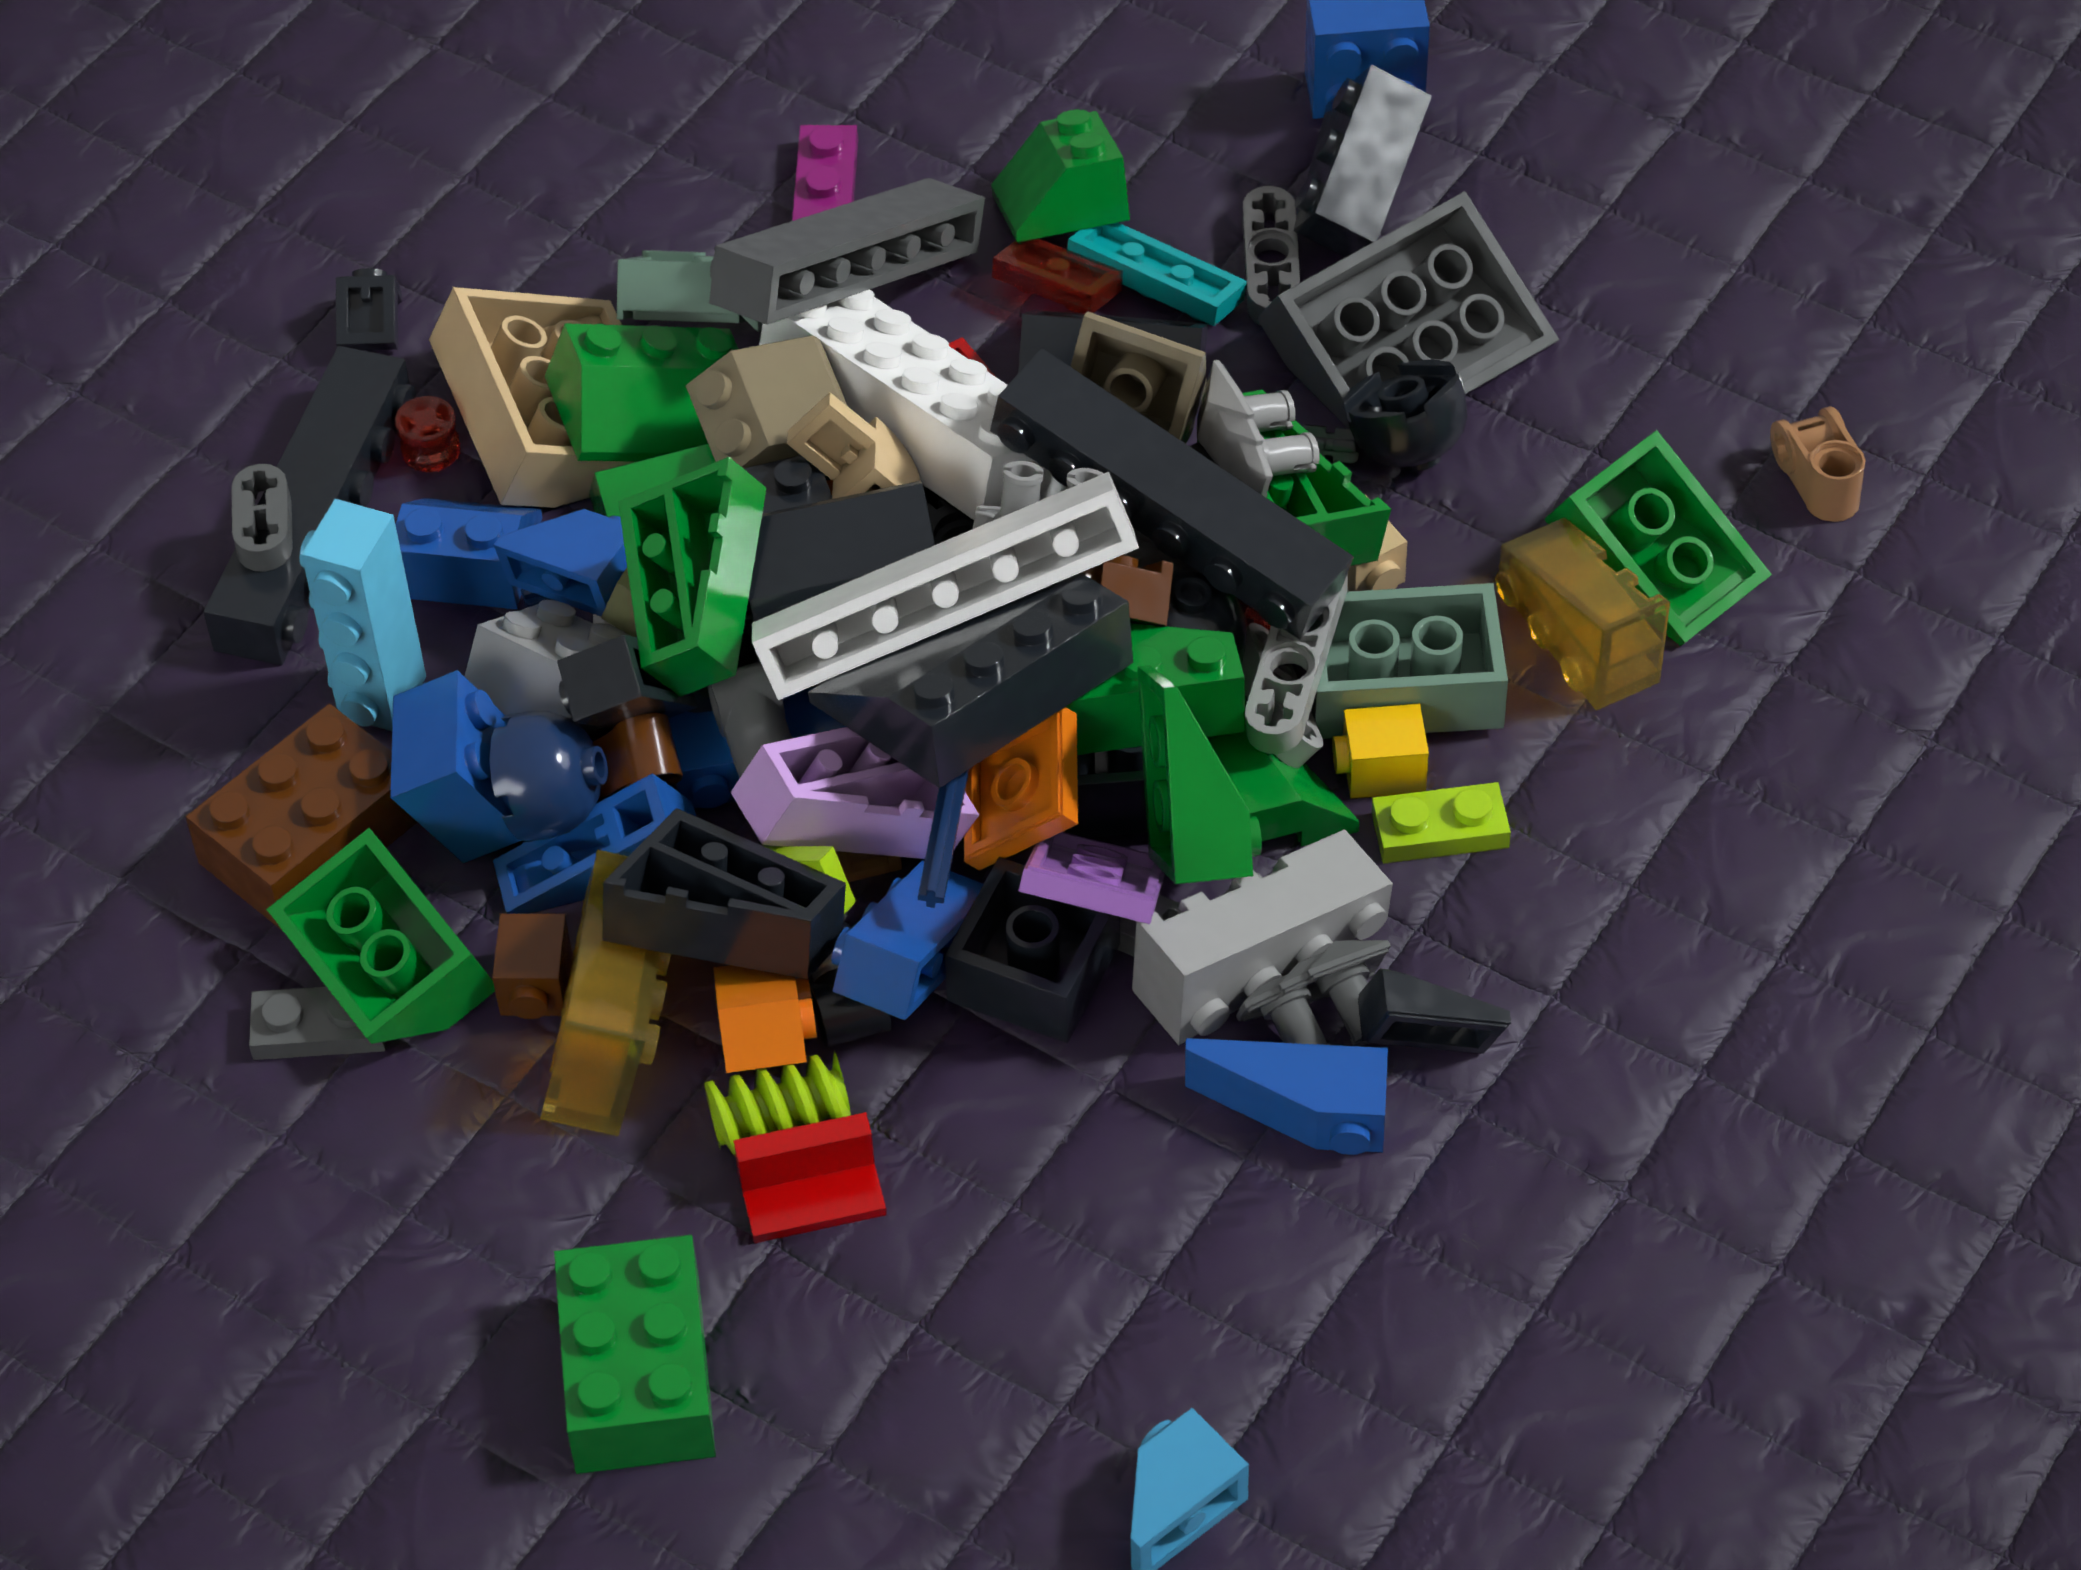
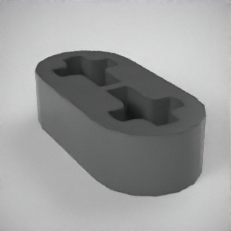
M270 464L248 466L235 476L231 487L232 535L239 562L250 570L266 572L277 569L285 564L291 556L293 548L292 502L285 474L278 467ZM266 491V504L256 505L255 500L257 499L258 492ZM268 529L269 535L267 536L266 543L258 545V530Z

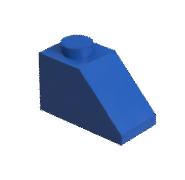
M586 509L501 535L494 543V548L509 585L563 602L600 617L618 580L627 568L621 518L619 516L607 517Z

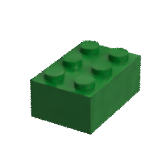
M685 1235L554 1251L567 1433L576 1474L716 1457L700 1283L693 1236Z

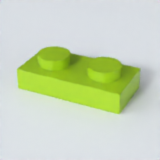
M1498 782L1372 798L1371 813L1383 864L1510 847L1511 831Z

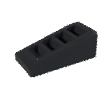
M1380 968L1362 989L1358 997L1362 1041H1367V1043L1484 1054L1511 1024L1510 1011L1389 969Z

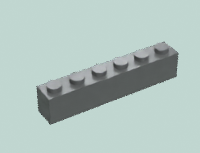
M926 178L716 245L710 266L712 281L709 303L768 325L977 253L985 197L931 178Z

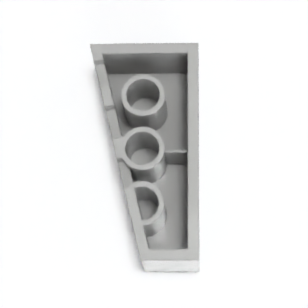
M1344 829L1280 857L1270 875L1262 877L1253 870L1252 877L1233 878L1230 887L1222 896L1209 900L1203 892H1199L1181 900L1178 909L1182 913L1163 921L1154 912L1151 924L1137 921L1132 991L1178 1046L1184 1043L1186 1038H1192L1197 1034L1201 1036L1209 1035L1219 1029L1227 1021L1231 1013L1240 1009L1243 1002L1258 987L1287 975L1300 961L1325 952L1334 941H1351L1355 938L1363 940L1375 934L1388 918L1393 883Z

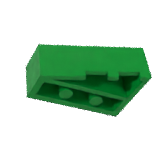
M1257 390L1242 394L1243 396L1267 393L1264 390ZM1295 420L1291 421L1293 427L1290 430L1260 432L1264 439L1299 435L1308 431ZM1319 453L1320 460L1319 464H1315L1317 467L1315 472L1273 476L1267 491V499L1354 556L1351 566L1378 561L1391 508L1379 497L1370 500L1350 482L1352 472L1340 461L1331 464Z
M1130 623L1133 663L1066 706L1077 714V755L1142 746L1137 666L1151 665L1178 687L1206 737L1245 732V676L1233 633Z

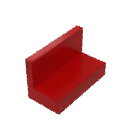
M866 1112L733 1140L739 1182L754 1244L887 1215L875 1167L872 1133Z

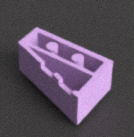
M844 727L762 745L732 789L731 794L762 845L833 846L835 851L925 859L939 788L849 728ZM966 792L964 794L954 849L979 816Z

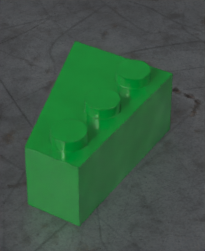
M730 457L618 501L641 668L680 697L733 677L737 673L766 487Z

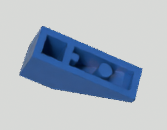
M652 773L597 803L587 819L571 832L551 839L525 842L494 859L493 863L506 913L530 914L603 896V882L676 808L696 816L692 801Z
M1186 1038L1185 1087L1314 1149L1334 1150L1346 1155H1356L1363 1152L1383 1153L1388 1048Z

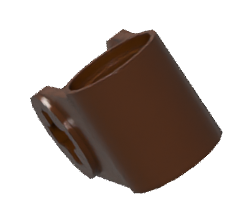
M649 713L626 719L616 724L612 731L593 742L594 746H599L603 750L608 765L607 781L605 784H601L597 803L652 773L670 786L677 784L683 778L669 719L665 714Z

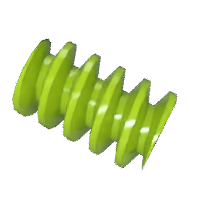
M835 1051L832 1070L829 1071L818 1055L809 1056L806 1077L801 1076L794 1064L783 1065L780 1083L776 1084L766 1068L756 1069L754 1090L748 1088L739 1074L730 1076L728 1096L726 1097L722 1095L713 1081L704 1082L719 1148L721 1150V1145L726 1144L735 1158L733 1140L817 1123L829 1118L836 1119L851 1115L843 1075Z

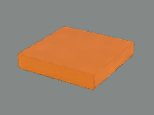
M1064 707L969 769L965 792L979 813V816L964 835L965 863L980 871L995 864L998 857L1008 858L1078 825L1077 714Z

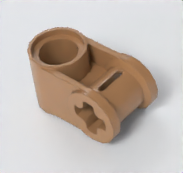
M1832 406L1819 410L1818 416L1794 423H1789L1784 419L1772 423L1770 439L1775 459L1782 471L1789 476L1810 513L1821 520L1831 522L1844 521L1853 517L1860 505L1866 460L1863 452L1857 447L1847 431L1844 421L1836 408Z

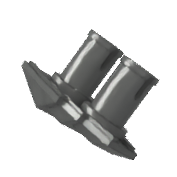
M1388 940L1334 941L1325 952L1300 961L1287 975L1258 987L1243 1002L1236 1017L1238 1021L1243 1020V1022L1263 1017L1265 1020H1272L1283 1043L1330 1045L1327 1043L1309 1003L1324 997H1331L1351 1038L1352 1046L1360 1047L1368 1044L1367 1041H1362L1358 997L1359 993L1367 985L1366 980L1375 975L1374 973L1385 955L1388 954L1391 945Z

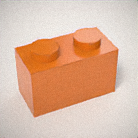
M733 965L713 967L726 1073L807 1062L804 1039L817 1038L809 979L795 978Z

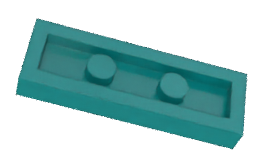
M1114 223L1079 230L1068 239L1066 259L1088 268L1096 275L1108 277L1132 288L1144 297L1158 300L1182 311L1194 320L1215 326L1245 299L1246 280L1123 224Z

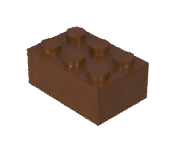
M327 704L185 816L198 863L282 930L266 909L365 830L370 828L387 848L418 823L390 798L392 751L333 705Z

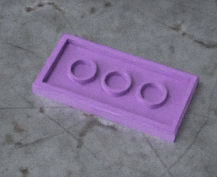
M1061 832L1035 845L1024 867L1019 892L1151 924L1165 873L1149 858V853Z

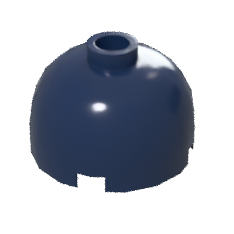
M527 711L505 715L501 719L508 724L507 726L494 729L491 737L489 759L495 798L507 796L514 814L502 816L507 828L518 840L526 842L551 839L571 832L587 819L597 804L601 784H605L607 781L608 765L603 750L599 746H594L591 737L572 718L550 711Z

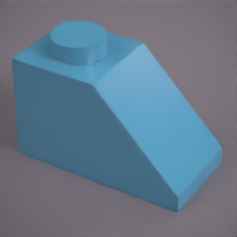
M1193 1408L1174 1422L1165 1420L1156 1425L1145 1436L1141 1446L1138 1448L1131 1529V1570L1159 1569L1248 1500L1249 1464Z

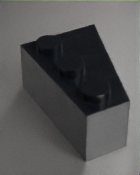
M676 808L603 882L602 941L808 980L833 952L835 943L843 930L846 883Z

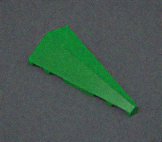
M1246 724L1245 732L1207 737L1248 807L1250 817H1257L1262 841L1296 833L1302 847L1344 829L1349 834L1359 832L1357 817L1306 763L1300 768H1293L1281 761L1275 754H1267L1257 750L1247 739Z

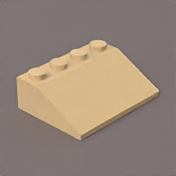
M452 288L429 338V342L501 505L555 508L590 498L589 492L595 472L634 463L630 461H578L544 377L564 323L622 325L620 320L617 319L616 311L610 300Z

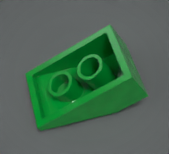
M1658 430L1570 495L1544 519L1584 570L1679 646L1690 640L1772 575Z
M1151 665L1137 666L1149 858L1175 884L1252 877V856H1260L1262 849L1261 830L1257 817H1250L1248 807L1178 687Z

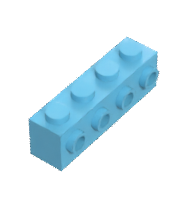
M334 499L316 531L311 530L305 536L299 557L300 564L305 569L309 586V604L314 609L318 625L319 646L324 651L327 664L328 685L333 690L336 708L357 725H372L392 731L393 696L422 685L426 679L393 514Z

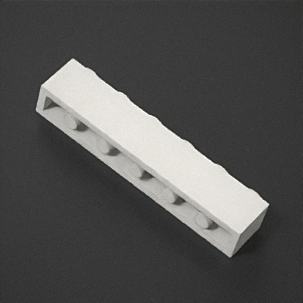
M1106 472L752 623V644L777 699L781 700L1138 549V542L1110 473Z

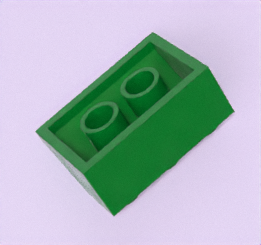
M564 323L544 377L577 460L638 462L708 444L685 385L728 352L737 350L738 346L729 328Z
M370 828L266 909L371 1044L448 1030L495 992L492 978Z

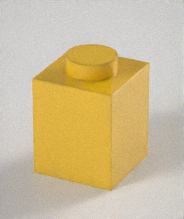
M1420 703L1344 710L1343 735L1332 737V753L1335 774L1347 775L1350 799L1426 791L1429 752Z

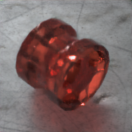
M434 396L416 397L406 402L398 410L395 417L398 436L401 438L402 458L409 467L422 472L440 471L450 466L458 458L461 448L459 436L455 430L454 409L447 401Z

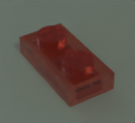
M1033 239L1018 243L1015 240L994 256L992 278L1013 285L1021 292L1036 294L1062 304L1070 311L1086 314L1087 311L1091 313L1096 312L1122 291L1123 271L1044 240Z

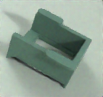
M642 250V256L618 259L617 319L633 318L634 320L718 323L748 322L757 332L762 331L763 325L761 322L709 303L712 281L710 266L714 256H705L706 252Z

